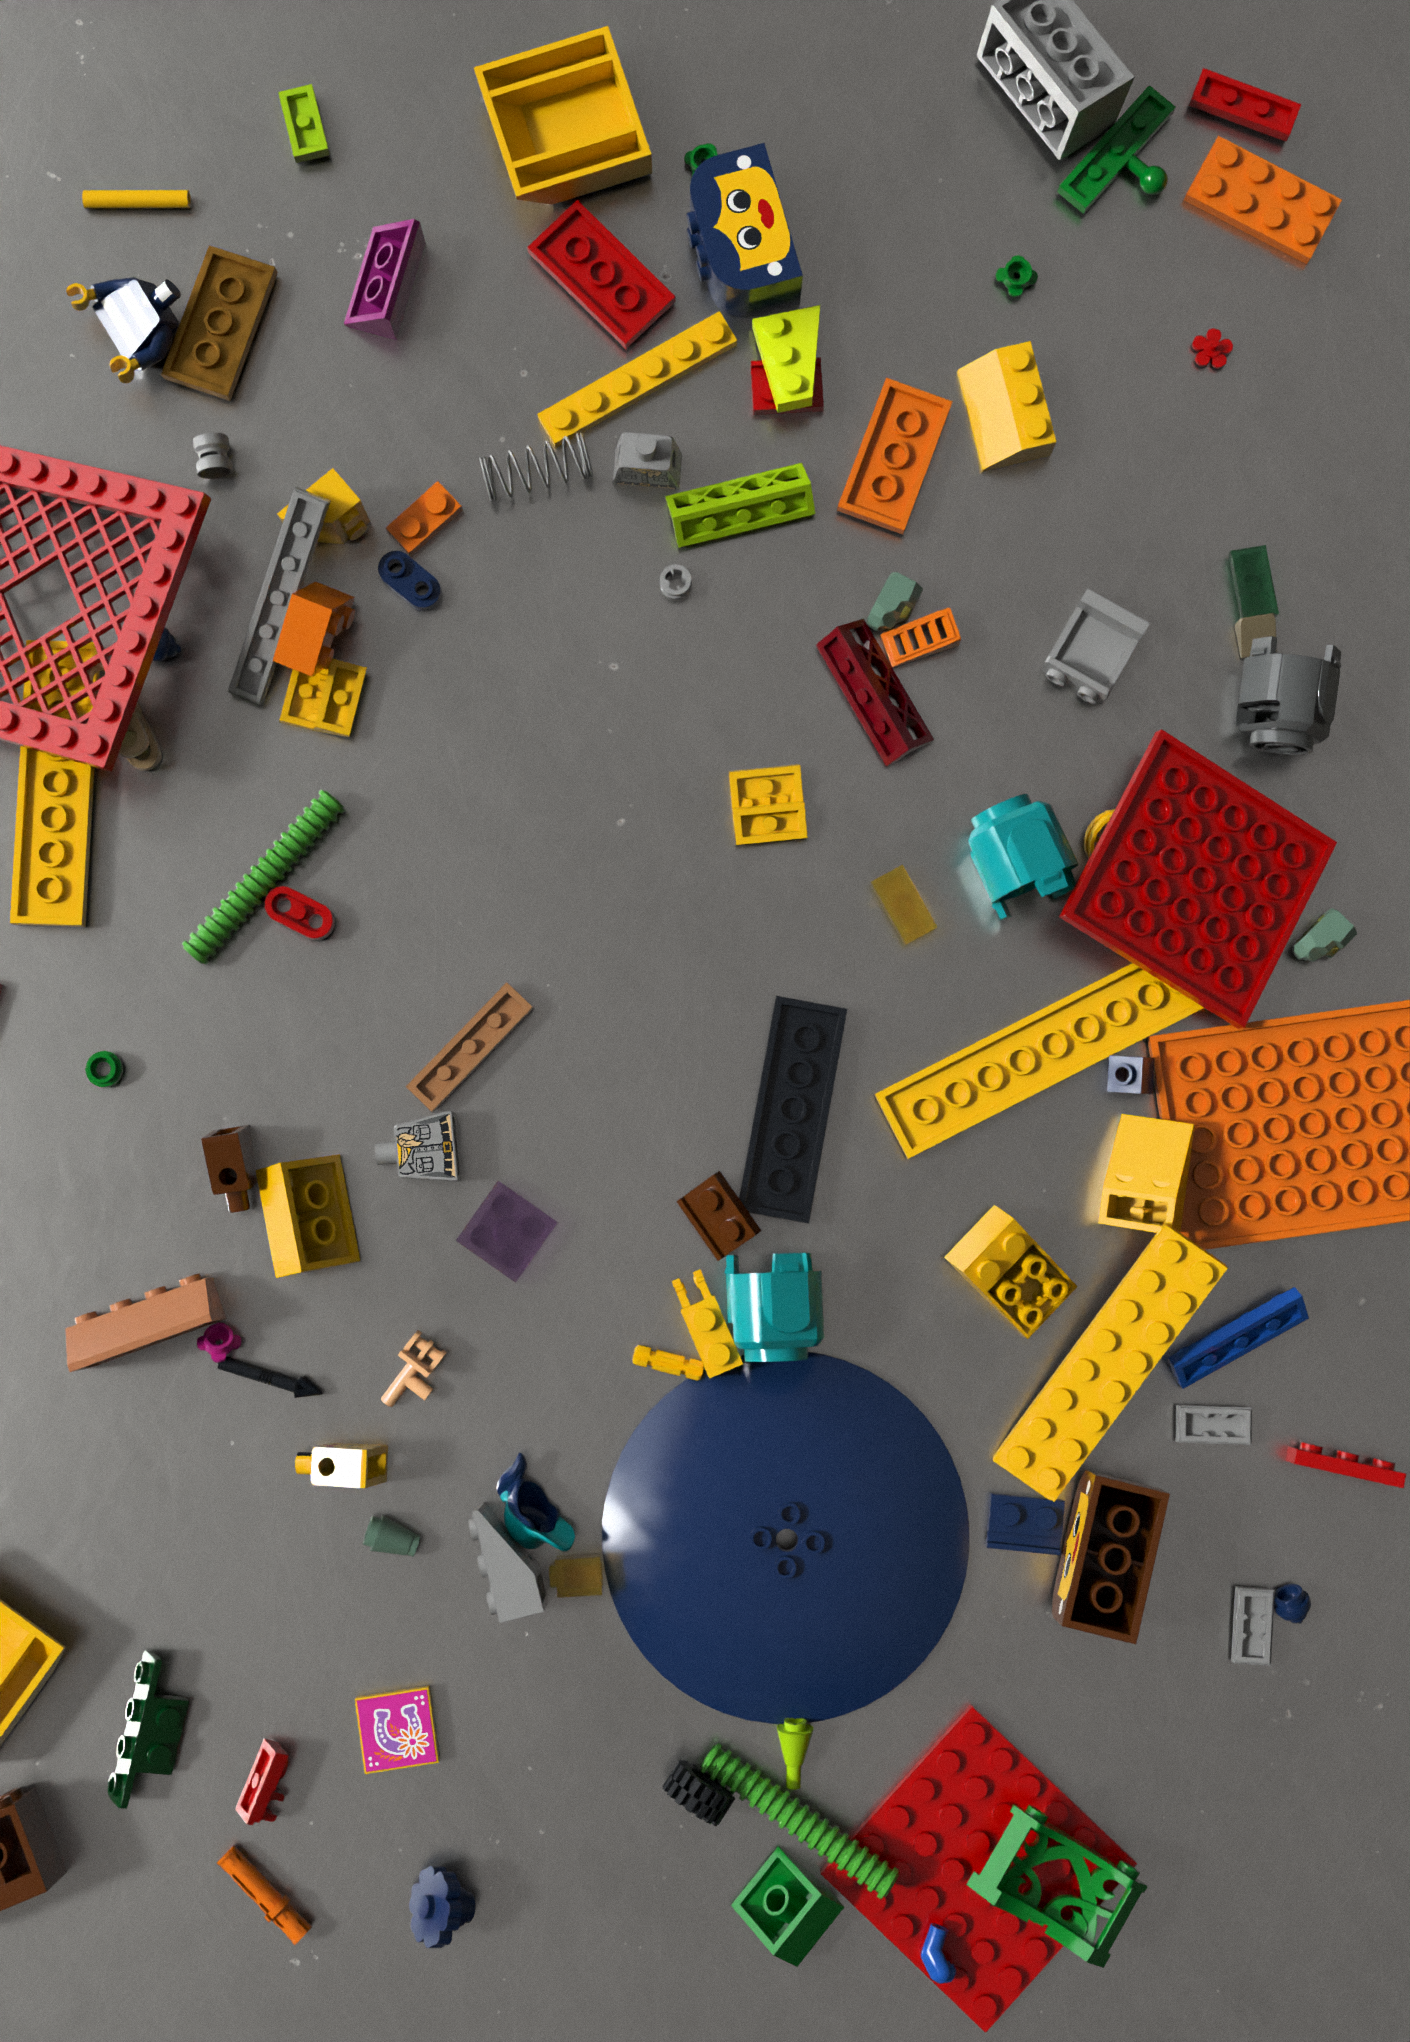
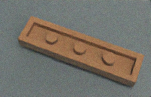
M506 982L411 1080L406 1088L431 1112H434L534 1008Z

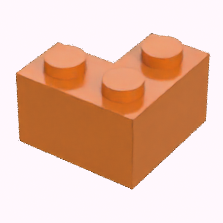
M316 581L292 593L273 661L311 677L324 669H328L334 656V649L331 648L334 636H337L345 629H349L354 620L355 609L352 608L355 597Z

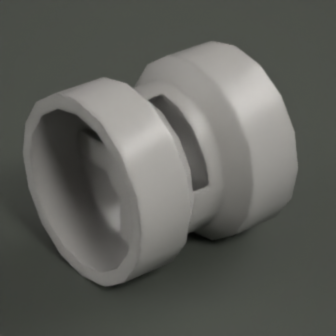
M205 433L193 439L194 451L199 456V460L196 463L197 475L204 479H220L228 477L233 473L232 461L227 457V452L230 449L227 435L223 433Z

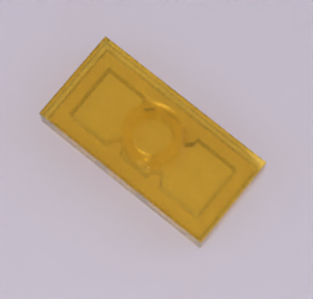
M903 865L871 881L870 884L905 946L937 929L933 918Z

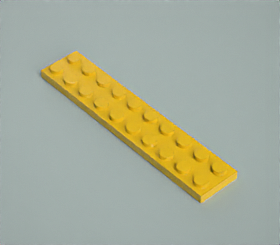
M1132 963L874 1094L906 1158L909 1159L1109 1057V1055H1113L1188 1017L1204 1007Z

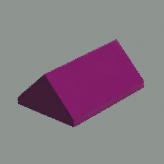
M410 219L373 227L344 321L345 326L397 340L426 244L421 224L418 220Z

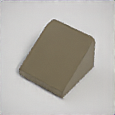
M1274 613L1241 618L1234 625L1241 659L1250 656L1253 639L1269 636L1276 637Z

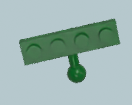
M1149 85L1059 185L1057 192L1084 214L1126 167L1140 178V186L1145 193L1149 195L1161 193L1168 183L1166 171L1160 166L1149 167L1136 155L1170 118L1176 106Z

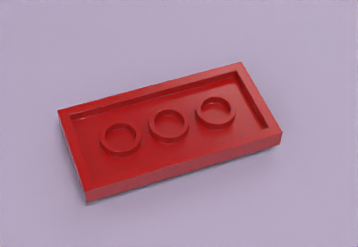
M578 200L527 246L528 253L625 349L676 302V296Z

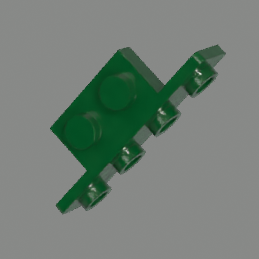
M144 1651L142 1661H139L136 1665L134 1672L136 1687L133 1698L128 1700L125 1710L127 1720L125 1733L120 1736L116 1748L118 1762L115 1773H112L108 1780V1795L111 1801L121 1809H127L136 1772L172 1775L189 1700L185 1697L155 1694L162 1659L152 1651Z

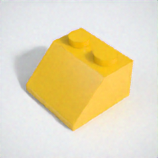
M333 468L306 489L308 492L331 500L317 542L345 544L349 539L351 541L358 539L367 530L366 525L370 523V520L361 500ZM288 505L277 513L282 523Z

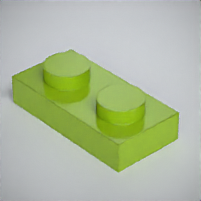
M309 84L278 92L296 163L329 156L330 152L313 85Z

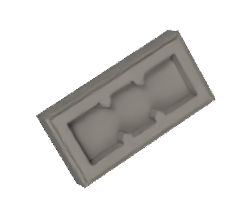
M1176 1405V1442L1252 1445V1408Z
M1235 1586L1231 1661L1233 1663L1271 1666L1275 1590Z

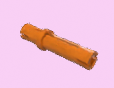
M235 1845L217 1862L266 1914L264 1918L268 1922L272 1920L294 1945L312 1928L289 1903L291 1899L286 1894L282 1896L258 1869L244 1857Z

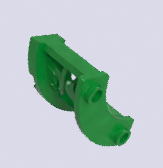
M1013 1804L1010 1812L1014 1815L982 1872L974 1871L966 1885L993 1906L1005 1910L1025 1922H1028L1030 1919V1921L1042 1927L1046 1924L1048 1927L1045 1930V1934L1061 1943L1087 1963L1104 1968L1111 1956L1109 1950L1141 1893H1144L1148 1886L1137 1879L1140 1874L1137 1869L1122 1860L1115 1864L1073 1836L1047 1822L1049 1817L1036 1807L1029 1804L1025 1810ZM1030 1830H1033L1037 1834L1036 1840L1030 1844L1026 1843L1025 1839ZM1048 1837L1061 1844L1047 1846ZM1021 1846L1027 1853L1022 1858L1017 1855ZM1083 1857L1099 1867L1090 1873ZM1069 1859L1078 1880L1081 1897L1070 1894L1060 1895L1051 1899L1042 1908L1039 1906L1041 1884L1032 1868L1051 1860ZM1023 1873L1031 1881V1888L1025 1893L1018 1891L1020 1884L1026 1883L1023 1877L1020 1876ZM1109 1879L1119 1882L1126 1888L1114 1911L1104 1908L1096 1902V1897L1103 1900L1115 1897L1112 1892L1105 1891L1103 1888L1104 1882ZM1073 1905L1081 1908V1913L1071 1908L1073 1916L1069 1920L1061 1917V1910L1064 1906ZM1097 1915L1108 1918L1109 1921L1095 1943Z

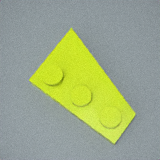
M820 305L752 319V329L777 413L812 406Z

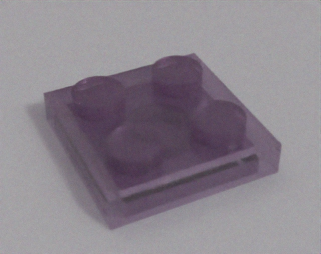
M497 1181L456 1241L516 1283L558 1222L502 1182Z

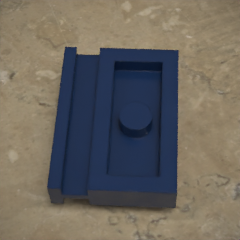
M990 1492L986 1548L1061 1555L1060 1544L1065 1501L1056 1499L1053 1502L1047 1498Z

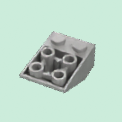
M485 1502L479 1503L472 1511V1518H469L468 1521L473 1541L479 1540L482 1549L481 1555H478L477 1558L482 1578L488 1577L491 1586L490 1592L486 1593L491 1615L497 1614L499 1623L544 1612L549 1600L540 1564L526 1548H523L511 1537L504 1523Z

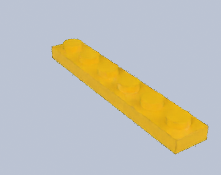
M718 311L537 414L538 420L555 448L562 445L564 436H567L569 440L575 438L577 433H583L734 348L737 346V339L721 312Z

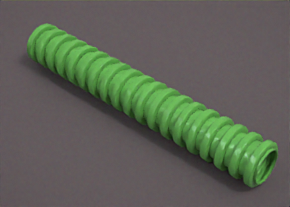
M326 790L318 792L319 798L311 800L312 805L310 808L306 806L303 809L305 813L302 816L297 815L296 819L298 821L295 824L290 823L288 825L290 830L287 833L284 831L281 833L282 839L273 842L275 846L272 850L268 848L265 851L267 855L264 858L259 857L258 861L260 863L257 866L252 865L250 867L252 872L249 875L247 873L243 875L244 881L235 884L237 888L234 892L230 890L228 892L229 897L226 900L224 898L221 899L220 903L222 905L219 908L214 907L212 909L214 914L211 917L209 915L205 917L206 923L197 926L199 929L197 933L192 932L189 935L191 939L188 942L186 940L183 941V948L193 958L206 965L209 962L207 958L210 955H216L215 949L218 946L220 948L224 946L222 941L225 938L230 939L232 937L231 931L239 929L238 924L240 921L244 923L247 920L245 916L248 913L253 914L255 911L253 907L256 904L258 906L262 904L260 899L268 895V890L271 887L273 889L277 887L275 883L278 879L282 881L285 878L283 874L286 871L290 872L292 870L290 866L293 863H299L298 857L301 854L304 856L307 854L306 848L315 845L313 842L315 838L320 839L322 837L321 832L324 829L327 831L330 828L328 824L331 821H337L336 815L345 812L344 806Z
M721 1743L715 1744L700 1766L702 1767L700 1771L703 1774L707 1771L711 1774L710 1779L713 1781L716 1778L721 1781L720 1786L725 1787L727 1785L731 1788L730 1793L734 1794L737 1792L740 1794L739 1799L741 1801L747 1799L750 1802L749 1806L751 1808L756 1806L760 1809L759 1813L761 1815L764 1813L768 1814L769 1821L773 1822L774 1819L778 1821V1827L783 1829L785 1826L789 1829V1835L793 1836V1834L799 1836L798 1841L800 1843L803 1841L809 1843L808 1848L810 1850L816 1848L818 1850L817 1855L820 1857L823 1855L827 1856V1862L830 1864L833 1862L837 1863L838 1870L842 1871L845 1869L848 1871V1877L852 1878L855 1876L858 1878L857 1883L859 1885L863 1883L868 1885L867 1890L869 1892L875 1890L878 1893L877 1897L879 1899L887 1896L899 1876V1869L896 1867L893 1869L889 1868L888 1861H879L878 1854L874 1853L872 1856L868 1853V1847L864 1846L861 1848L858 1846V1840L851 1841L848 1839L849 1834L847 1832L844 1834L838 1832L839 1827L837 1825L831 1827L829 1825L830 1820L827 1818L824 1820L820 1819V1813L817 1811L814 1814L810 1812V1806L807 1804L804 1807L800 1805L799 1798L796 1797L794 1800L790 1798L791 1793L786 1790L783 1793L779 1790L781 1788L779 1784L772 1785L769 1777L764 1779L760 1776L761 1772L759 1770L756 1772L750 1769L752 1765L749 1763L746 1766L742 1764L741 1757L737 1756L735 1759L731 1756V1750L728 1749L725 1752L721 1749L723 1746Z

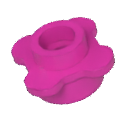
M221 1322L209 1326L205 1330L204 1335L197 1339L198 1349L208 1352L211 1355L212 1361L217 1363L225 1361L226 1355L233 1349H238L242 1343L241 1337L233 1335L232 1329ZM216 1341H222V1344L217 1345Z

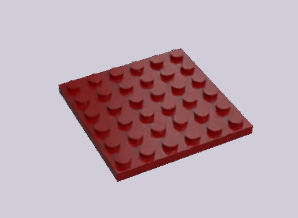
M1161 729L1155 732L1059 918L1238 1029L1245 1028L1337 842Z
M970 1704L848 1838L851 1841L858 1840V1846L861 1848L864 1846L868 1847V1853L872 1856L874 1853L878 1854L879 1861H888L889 1868L893 1869L896 1867L899 1869V1876L887 1896L879 1899L877 1897L878 1893L875 1890L869 1892L867 1890L868 1885L865 1883L859 1885L857 1883L858 1878L855 1876L852 1878L848 1877V1871L845 1869L842 1871L838 1870V1864L835 1862L832 1864L827 1862L820 1869V1874L986 2033L1063 1947L1061 1943L1045 1934V1930L1048 1927L1046 1924L1042 1927L1030 1921V1919L1028 1922H1025L1015 1915L993 1906L966 1885L974 1871L982 1872L1014 1815L1010 1812L1013 1804L1025 1810L1029 1804L1036 1807L1049 1817L1047 1822L1073 1836L1115 1864L1122 1860L1135 1867L1137 1863ZM1030 1830L1025 1839L1026 1843L1030 1844L1036 1840V1832ZM1048 1837L1047 1846L1061 1844ZM1022 1846L1017 1853L1020 1858L1027 1855ZM1083 1857L1090 1873L1099 1867ZM1069 1859L1051 1860L1032 1868L1041 1884L1039 1906L1042 1908L1051 1899L1060 1895L1070 1894L1081 1897L1078 1880ZM1023 1873L1020 1876L1023 1877L1026 1883L1020 1884L1018 1891L1021 1893H1025L1031 1888L1029 1877ZM1109 1879L1104 1882L1103 1888L1105 1891L1112 1892L1120 1883ZM1096 1897L1097 1904L1101 1905L1104 1900ZM1073 1905L1064 1906L1061 1910V1917L1069 1920L1073 1916L1071 1908L1078 1910L1080 1913L1081 1908ZM931 1923L939 1924L949 1930L942 1952L947 1961L954 1964L956 1968L955 1978L950 1983L939 1984L933 1981L921 1959V1951Z

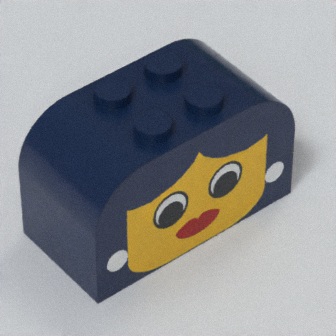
M765 143L708 158L697 167L690 183V212L686 213L689 226L687 228V236L691 249H696L698 257L696 267L700 281H707L715 304L723 312L734 317L748 318L800 304L803 274Z

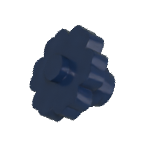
M429 1866L427 1869L422 1870L419 1875V1883L414 1884L412 1887L409 1909L413 1914L411 1930L416 1941L424 1942L426 1948H442L451 1943L452 1931H457L465 1923L471 1922L474 1917L476 1903L473 1894L462 1888L454 1872H447L444 1866Z

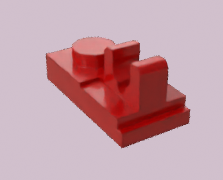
M263 1739L235 1808L248 1825H254L255 1822L260 1823L261 1820L274 1822L277 1815L273 1810L266 1808L267 1804L272 1800L284 1801V1794L276 1787L279 1779H282L287 1771L289 1755L276 1741Z

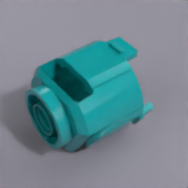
M1022 794L998 803L971 819L974 830L971 831L968 839L972 849L970 855L993 903L991 906L997 911L1000 920L1012 917L1005 901L1036 888L1042 898L1052 894L1054 899L1074 889L1076 881L1072 870L1079 863L1051 804L1043 801L1032 803L1028 794Z
M811 1253L773 1254L772 1272L739 1274L738 1255L726 1256L728 1323L733 1324L734 1344L739 1349H744V1361L780 1362L808 1360V1347L818 1346L824 1339L822 1271H813Z

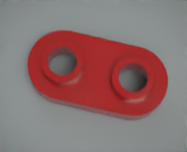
M280 886L271 890L266 896L265 910L274 921L312 940L324 939L333 931L335 925L333 913L325 905L292 888ZM284 900L291 902V908L287 912H281L279 909L280 903ZM316 916L322 917V926L312 928V919Z

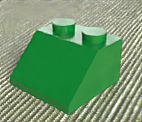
M779 1846L731 1905L773 1956L796 1967L799 1966L844 1909L843 1904L823 1882Z

